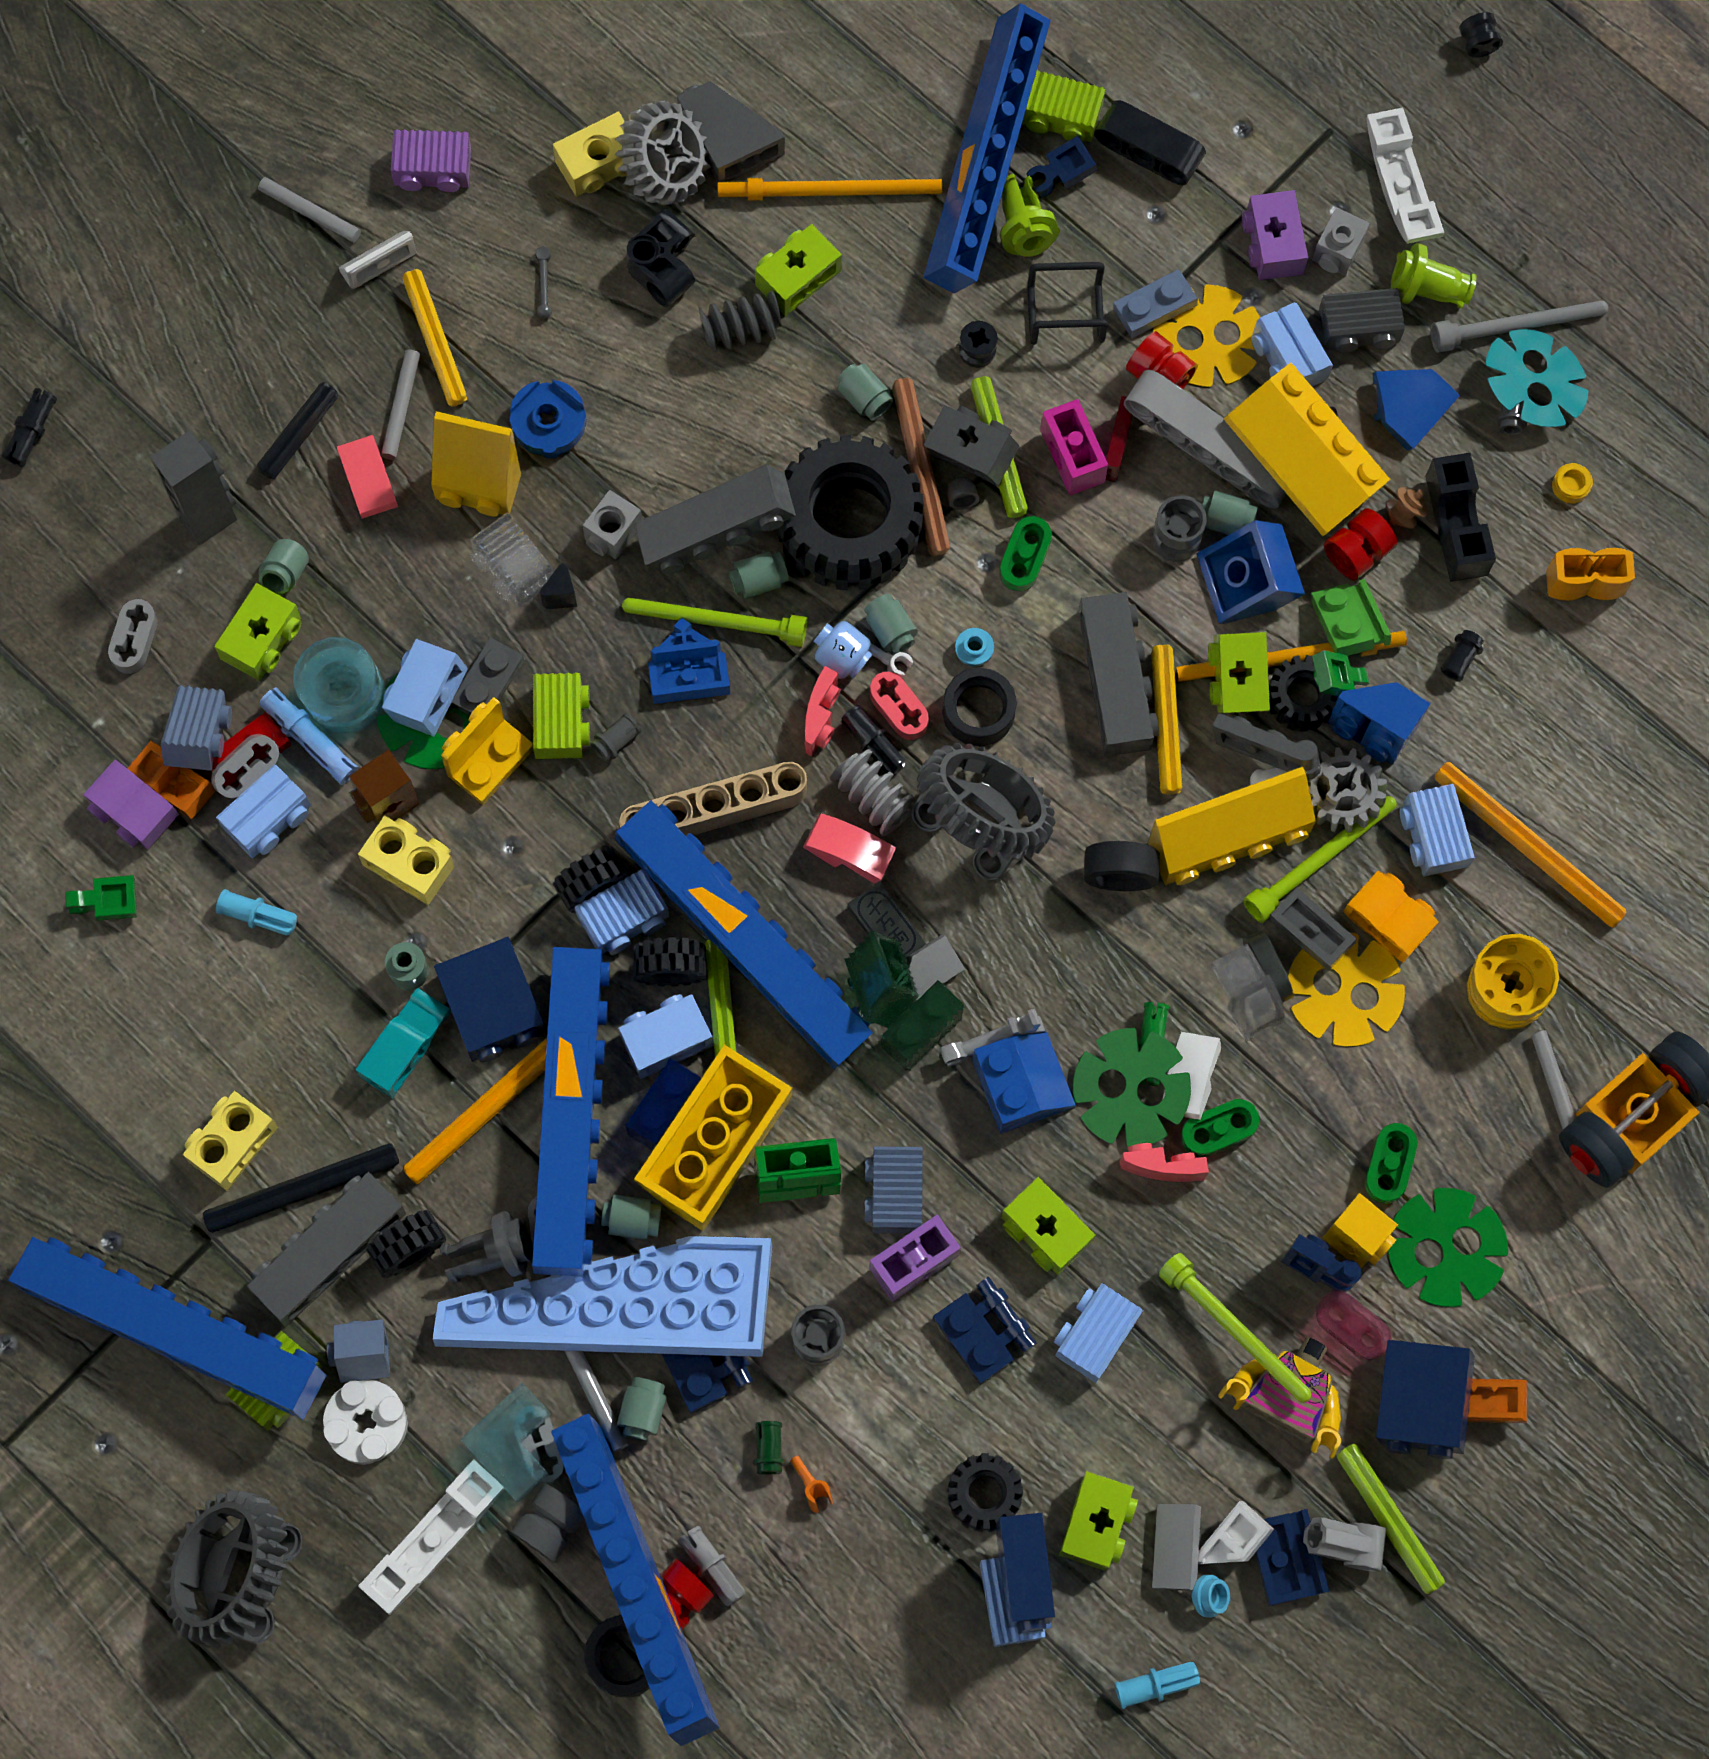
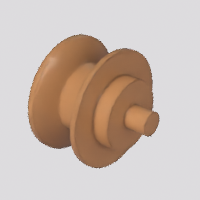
M1400 487L1397 490L1399 500L1390 498L1386 501V509L1391 518L1389 522L1393 526L1397 524L1410 529L1414 528L1417 525L1415 515L1425 517L1428 514V508L1423 498L1424 492L1420 489L1415 491L1406 487Z

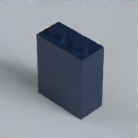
M509 936L434 965L471 1062L478 1059L480 1062L494 1060L503 1054V1049L516 1044L518 1047L529 1046L540 1040L541 1034L546 1033L544 1022Z
M1397 1340L1387 1341L1376 1438L1381 1445H1386V1451L1397 1454H1411L1412 1448L1428 1450V1456L1439 1459H1453V1453L1464 1454L1475 1360L1471 1349Z
M1033 1513L1000 1517L995 1529L1007 1628L1017 1627L1018 1635L1044 1632L1043 1629H1046V1624H1050L1055 1618L1043 1514Z

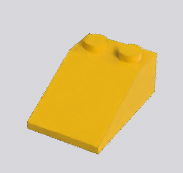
M436 412L433 427L431 481L435 499L439 500L443 505L452 508H460L463 505L476 508L479 513L495 517L498 514L509 516L521 477L512 429Z

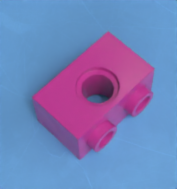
M1079 399L1044 411L1042 413L1040 432L1069 496L1105 483L1108 463Z

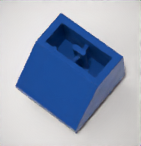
M1398 682L1342 691L1338 697L1327 723L1332 726L1333 731L1341 738L1348 741L1353 739L1364 746L1367 754L1380 762L1387 761L1393 765L1418 729L1431 703Z

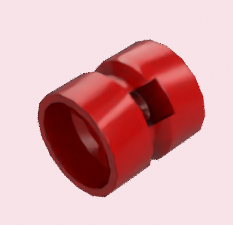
M1155 331L1135 350L1126 365V370L1137 379L1140 378L1143 371L1152 370L1163 375L1181 389H1184L1194 376L1198 364L1182 351L1174 353V345Z
M1369 508L1363 509L1347 524L1348 529H1339L1323 544L1324 551L1333 566L1342 575L1353 581L1359 579L1373 567V559L1376 561L1383 559L1398 544L1397 537L1388 522L1376 511Z
M675 1558L660 1574L681 1630H683L690 1623L688 1615L691 1612L699 1613L712 1600L714 1595L684 1564Z

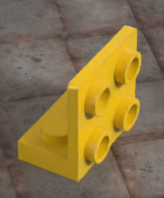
M495 697L487 704L484 702L480 703L469 716L468 720L470 723L461 733L458 731L454 732L442 746L444 752L441 756L447 776L482 805L489 800L533 751V743L504 720L501 703Z

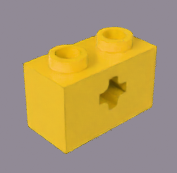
M1359 1193L1322 1239L1347 1260L1355 1261L1360 1268L1368 1261L1375 1266L1395 1243L1396 1239L1390 1234L1398 1224Z

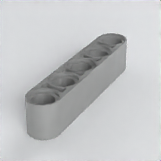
M1152 370L1143 371L1124 401V406L1128 412L1261 505L1271 509L1278 508L1286 496V492L1230 428L1224 418L1163 375Z

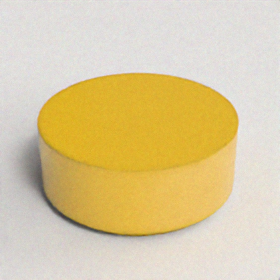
M1569 463L1560 467L1552 481V489L1556 497L1570 504L1583 501L1588 496L1593 485L1592 475L1589 470L1576 463Z

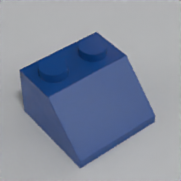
M1254 520L1197 553L1220 624L1276 611L1305 595L1282 524Z
M1047 1032L1010 1036L974 1049L972 1062L1000 1134L1076 1107Z

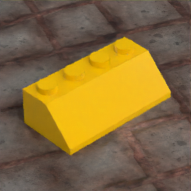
M1291 362L1224 418L1225 422L1322 536L1326 535L1391 480Z
M1303 767L1156 819L1148 845L1155 847L1160 852L1159 872L1164 884L1176 882L1177 885H1185L1199 878L1198 873L1211 868H1213L1214 872H1220L1235 865L1236 859L1247 855L1251 859L1259 858L1273 850L1272 846L1286 842L1287 846H1291L1309 837L1308 833L1311 832L1316 820L1305 770Z
M724 1044L635 1176L634 1181L669 1210L701 1231H704L754 1156L755 1147L762 1144L792 1099L793 1088Z

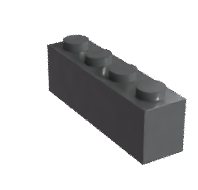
M189 430L150 456L178 519L198 545H201L237 520L232 508L236 501L229 492L230 486L222 476L224 472L216 461L218 457L205 439L198 442Z
M766 464L636 522L635 527L645 566L663 574H674L683 570L685 564L694 560L712 558L719 549L729 545L735 546L746 543L750 540L751 535L760 531L778 529L784 524L783 521L796 516L785 473Z
M1127 592L1081 598L1078 615L1104 757L1151 750L1154 737L1159 736V727L1156 713L1150 714L1147 700L1152 699V689L1149 677L1142 676L1140 664L1145 663V651L1142 640L1136 641L1134 627H1138L1136 605H1129Z
M369 1172L362 1178L358 1175L351 1179L341 1191L343 1196L334 1205L326 1204L320 1208L311 1219L313 1224L302 1235L296 1232L289 1237L281 1247L283 1252L272 1263L265 1261L251 1274L250 1278L253 1281L247 1287L285 1327L296 1319L366 1252L367 1245L373 1241V1238L383 1234V1230L394 1226V1223L406 1215L405 1210L397 1200Z

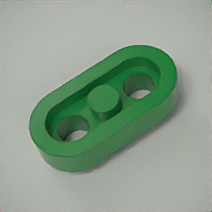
M1025 517L1016 524L1000 565V579L1010 590L1025 591L1030 589L1037 581L1052 538L1049 524L1040 517ZM1027 536H1035L1038 542L1029 544L1025 538ZM1021 569L1026 575L1022 578H1017L1012 574V571Z
M1234 1099L1203 1112L1200 1120L1190 1118L1185 1123L1181 1132L1183 1147L1188 1153H1194L1196 1157H1207L1248 1140L1254 1135L1259 1126L1260 1117L1258 1110L1247 1100ZM1233 1116H1240L1244 1120L1245 1126L1235 1128L1231 1124V1118ZM1198 1131L1206 1133L1208 1142L1204 1144L1198 1143L1194 1139V1133Z
M1389 1124L1376 1137L1365 1177V1189L1367 1194L1378 1203L1389 1204L1397 1201L1407 1188L1418 1141L1414 1131L1405 1124ZM1390 1140H1397L1401 1144V1151H1391L1388 1147V1142ZM1387 1178L1391 1182V1189H1381L1378 1185V1179Z

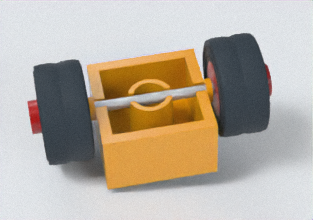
M1675 1031L1652 1049L1649 1058L1644 1053L1639 1055L1575 1114L1576 1118L1573 1122L1566 1126L1559 1134L1561 1146L1574 1166L1593 1182L1605 1188L1614 1185L1627 1172L1632 1174L1700 1113L1695 1107L1704 1104L1709 1099V1053L1690 1036Z

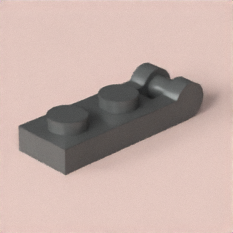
M1221 713L1218 714L1212 725L1217 745L1286 772L1303 767L1307 779H1313L1320 774L1321 765L1318 758V749L1316 744L1310 740H1302L1296 743L1288 740L1282 733L1276 730L1269 729L1265 731L1252 726L1249 721L1242 717L1233 716L1231 718Z

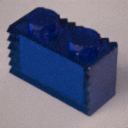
M669 1059L625 1125L627 1134L653 1151L701 1080V1077L673 1059Z

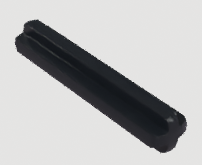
M325 382L318 385L257 463V468L261 474L271 480L277 477L337 400V391Z

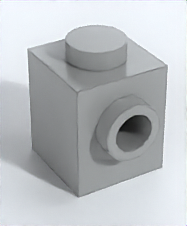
M1336 207L1317 243L1312 261L1318 263L1322 269L1328 272H1338L1346 276L1365 240L1370 223Z

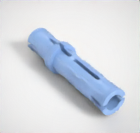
M277 687L269 690L262 697L259 706L282 727L281 731L287 737L294 738L340 785H345L346 782L350 781L349 776L359 770V767L347 758L309 720V714L304 709L299 710Z

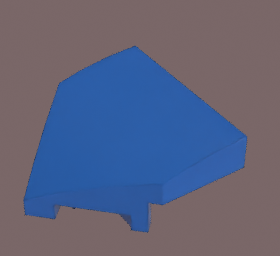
M1433 369L1378 371L1372 373L1373 385H1376L1377 413L1374 414V421H1381V424L1406 451L1416 447L1460 396Z
M683 618L674 625V631L659 647H654L651 650L652 660L648 663L653 704L731 694L726 655L721 651L720 642L716 639L709 640L692 629L691 624Z

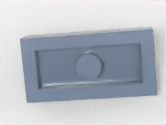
M1178 269L1113 302V310L1130 337L1134 338L1197 306L1198 297Z

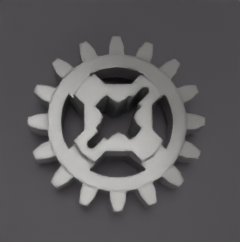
M1340 747L1335 749V755L1332 758L1325 752L1320 753V774L1313 779H1307L1314 813H1318L1316 824L1321 825L1326 820L1330 821V828L1333 832L1336 831L1339 824H1344L1347 833L1352 832V826L1355 822L1364 829L1368 824V816L1377 819L1380 812L1378 806H1384L1386 794L1383 791L1386 790L1387 780L1378 779L1381 776V766L1371 768L1369 766L1371 756L1366 755L1360 760L1356 758L1357 751L1352 748L1348 756L1343 755ZM1363 779L1368 784L1370 796L1367 794V789L1361 785ZM1317 785H1320V790L1326 794L1324 801L1319 796Z

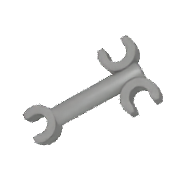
M1035 1009L1027 1011L1028 1014L1022 1017L1008 1018V1025L964 1042H955L940 1048L944 1062L948 1067L967 1060L969 1056L973 1055L974 1049L1010 1036L1046 1032L1041 1017L1037 1016Z

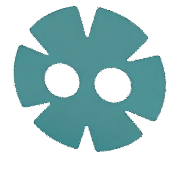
M1530 329L1509 331L1510 338L1517 351L1501 338H1497L1492 343L1486 357V366L1506 373V375L1489 377L1488 382L1497 399L1507 410L1513 409L1523 400L1521 419L1542 427H1558L1566 424L1558 405L1574 418H1577L1583 412L1589 391L1568 381L1584 379L1586 374L1576 356L1566 346L1550 355L1553 337ZM1534 350L1544 356L1547 362V368L1544 372L1534 373L1526 368L1523 363V355L1526 351ZM1541 383L1545 385L1551 392V402L1545 406L1532 402L1527 393L1530 384Z

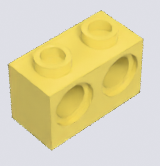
M384 815L358 853L360 861L364 867L429 905L455 867L449 855L451 851L447 846L434 838L427 842L416 835L417 829L401 818L393 821ZM395 840L402 843L401 849L394 854L382 852L384 845L389 841ZM428 860L435 863L434 869L428 874L415 872L417 865L422 861Z
M236 1091L229 1098L224 1096L216 1103L210 1114L212 1119L203 1130L198 1128L190 1135L184 1146L187 1150L182 1154L190 1164L226 1191H228L278 1128L272 1118ZM241 1114L250 1116L249 1125L244 1130H231V1122L236 1116ZM214 1146L224 1147V1155L221 1160L216 1163L205 1162V1155L210 1148Z

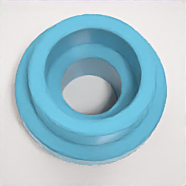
M970 628L958 636L955 652L959 660L964 664L981 666L991 659L994 652V642L986 631L979 628ZM978 641L982 648L978 651H973L969 649L968 643Z
M1203 1575L1196 1581L1192 1591V1601L1196 1611L1203 1617L1212 1618L1227 1609L1230 1602V1591L1225 1581L1214 1575Z

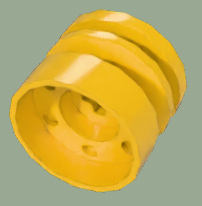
M1520 933L1502 935L1490 941L1477 956L1466 985L1468 1001L1476 1015L1491 1026L1505 1030L1523 1028L1535 1022L1554 997L1559 982L1558 964L1550 949L1536 938ZM1509 979L1516 982L1515 989L1511 993L1504 990L1505 983Z

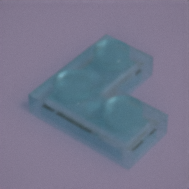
M522 1382L460 1440L512 1498L519 1502L549 1474L521 1443L552 1414Z

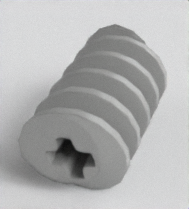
M868 749L860 754L856 753L842 762L830 775V780H839L838 789L841 792L850 791L848 795L849 801L854 804L861 802L859 812L863 815L871 813L869 823L872 826L882 825L880 834L881 836H886L896 830L908 818L911 811L909 806L914 796L911 794L902 799L898 797L904 787L903 784L899 783L890 788L888 784L893 774L888 772L879 776L877 773L883 763L877 761L869 765L867 761L872 751Z

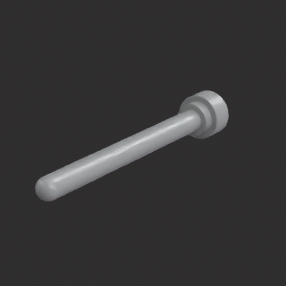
M1595 301L1460 326L1457 323H1451L1449 320L1439 321L1431 325V341L1437 353L1453 350L1463 340L1602 316L1608 312L1609 307L1605 301Z

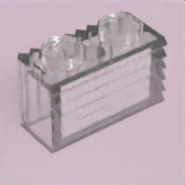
M508 512L470 538L473 550L470 553V557L482 573L489 570L496 579L493 582V586L498 594L505 601L511 598L518 607H522L524 603L539 594L541 588L554 572L552 566Z

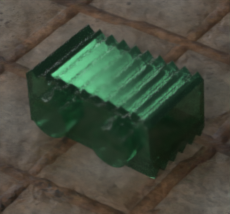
M872 931L868 932V937H864V942L859 943V947L854 948V952L849 953L848 958H844L850 976L847 982L856 994L859 1003L857 1012L861 1018L870 1024L876 1023L890 1028L920 995L916 992L918 990L915 987L916 983L910 975L912 973L909 970L910 967L906 964L908 961L904 958L906 955L900 947L902 944L898 940Z
M937 980L881 1035L880 1045L905 1070H911L912 1065H917L918 1059H923V1054H928L929 1048H934V1043L940 1042V1037H945L946 1032H951V1026H956L957 1021H962L964 1004L943 983Z

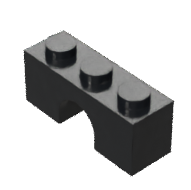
M1471 452L1433 458L1425 478L1450 582L1488 576L1496 561L1488 523L1480 525L1477 516L1476 493L1479 485Z

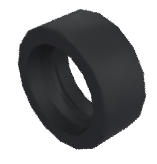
M978 667L961 672L951 680L945 689L942 706L945 726L953 737L964 744L980 747L996 743L1005 737L1013 726L1017 707L1015 690L1007 678L995 670ZM979 686L989 688L997 693L1001 699L1003 709L996 723L988 727L978 728L969 726L958 716L956 705L959 696L966 689Z
M1131 841L1094 843L1086 847L1083 880L1090 886L1110 891L1126 892L1150 889L1156 886L1159 881L1160 852L1155 847Z
M617 1615L605 1619L593 1629L585 1645L584 1662L588 1675L599 1689L615 1697L630 1698L643 1694L650 1688L645 1674L643 1673L637 1679L628 1682L616 1681L605 1673L600 1662V1651L605 1640L613 1633L628 1631L622 1615Z

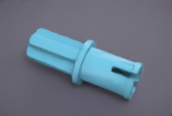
M227 889L221 892L216 904L217 914H223L247 922L248 927L252 929L259 926L287 936L294 931L297 922L295 913L265 904L263 898L259 897L253 900L232 893Z
M1187 1662L1160 1671L1151 1668L1149 1674L1122 1682H1114L1120 1706L1124 1709L1155 1698L1160 1702L1164 1700L1163 1696L1197 1687L1200 1684V1677L1194 1662Z

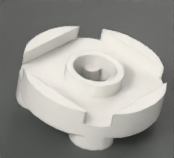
M354 1380L346 1383L331 1397L323 1416L324 1436L333 1450L345 1460L362 1465L380 1461L395 1453L402 1444L408 1427L405 1407L396 1392L389 1386L374 1380ZM366 1411L373 1412L371 1418L377 1422L375 1428H366L364 1433H359L357 1431L359 1425L355 1422L356 1416L364 1415Z

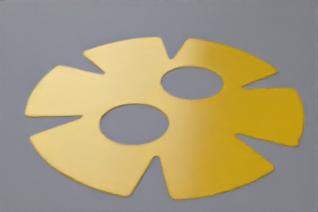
M1206 284L1203 304L1198 300L1197 306L1173 317L1177 323L1166 321L1153 328V332L1157 331L1174 345V353L1182 351L1198 364V368L1189 382L1191 384L1212 387L1215 366L1224 382L1230 384L1244 377L1257 364L1256 360L1240 348L1255 350L1251 337L1260 316L1254 306L1233 314L1242 300V295L1236 291L1218 285ZM1232 321L1239 327L1240 337L1237 342L1231 345H1224L1216 340L1214 328L1219 322ZM1193 326L1202 332L1203 343L1198 349L1186 350L1179 345L1177 334L1183 327Z
M1351 933L1356 938V943L1331 968L1341 978V987L1335 994L1323 995L1315 989L1313 984L1314 976L1324 967L1303 949L1295 957L1288 974L1293 994L1311 995V997L1291 1007L1296 1019L1316 1038H1320L1332 1021H1334L1333 1044L1338 1046H1360L1373 1042L1375 1038L1367 1018L1388 1032L1399 1018L1405 1000V986L1403 984L1381 983V981L1400 972L1401 969L1394 957L1375 940H1372L1360 957H1358L1359 935L1357 933ZM1368 983L1376 988L1379 999L1375 1007L1369 1010H1361L1352 1003L1351 991L1357 984Z

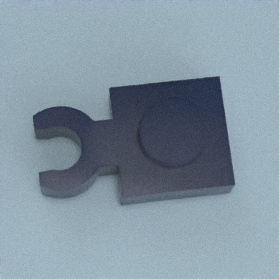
M1076 136L1046 154L1049 165L1034 166L1026 174L1032 178L1033 182L1039 178L1046 180L1044 184L1036 188L1038 196L1044 198L1052 193L1055 184L1061 182L1064 188L1068 189L1095 173L1098 169L1082 141Z

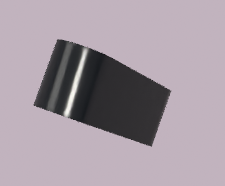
M1121 100L1113 101L1094 131L1095 138L1106 148L1177 185L1183 186L1189 182L1206 154L1204 146L1195 138Z

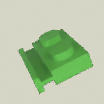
M1365 579L1359 580L1358 585L1349 586L1347 583L1311 593V604L1334 653L1349 656L1372 650L1374 645L1384 643L1385 646L1391 644V633Z

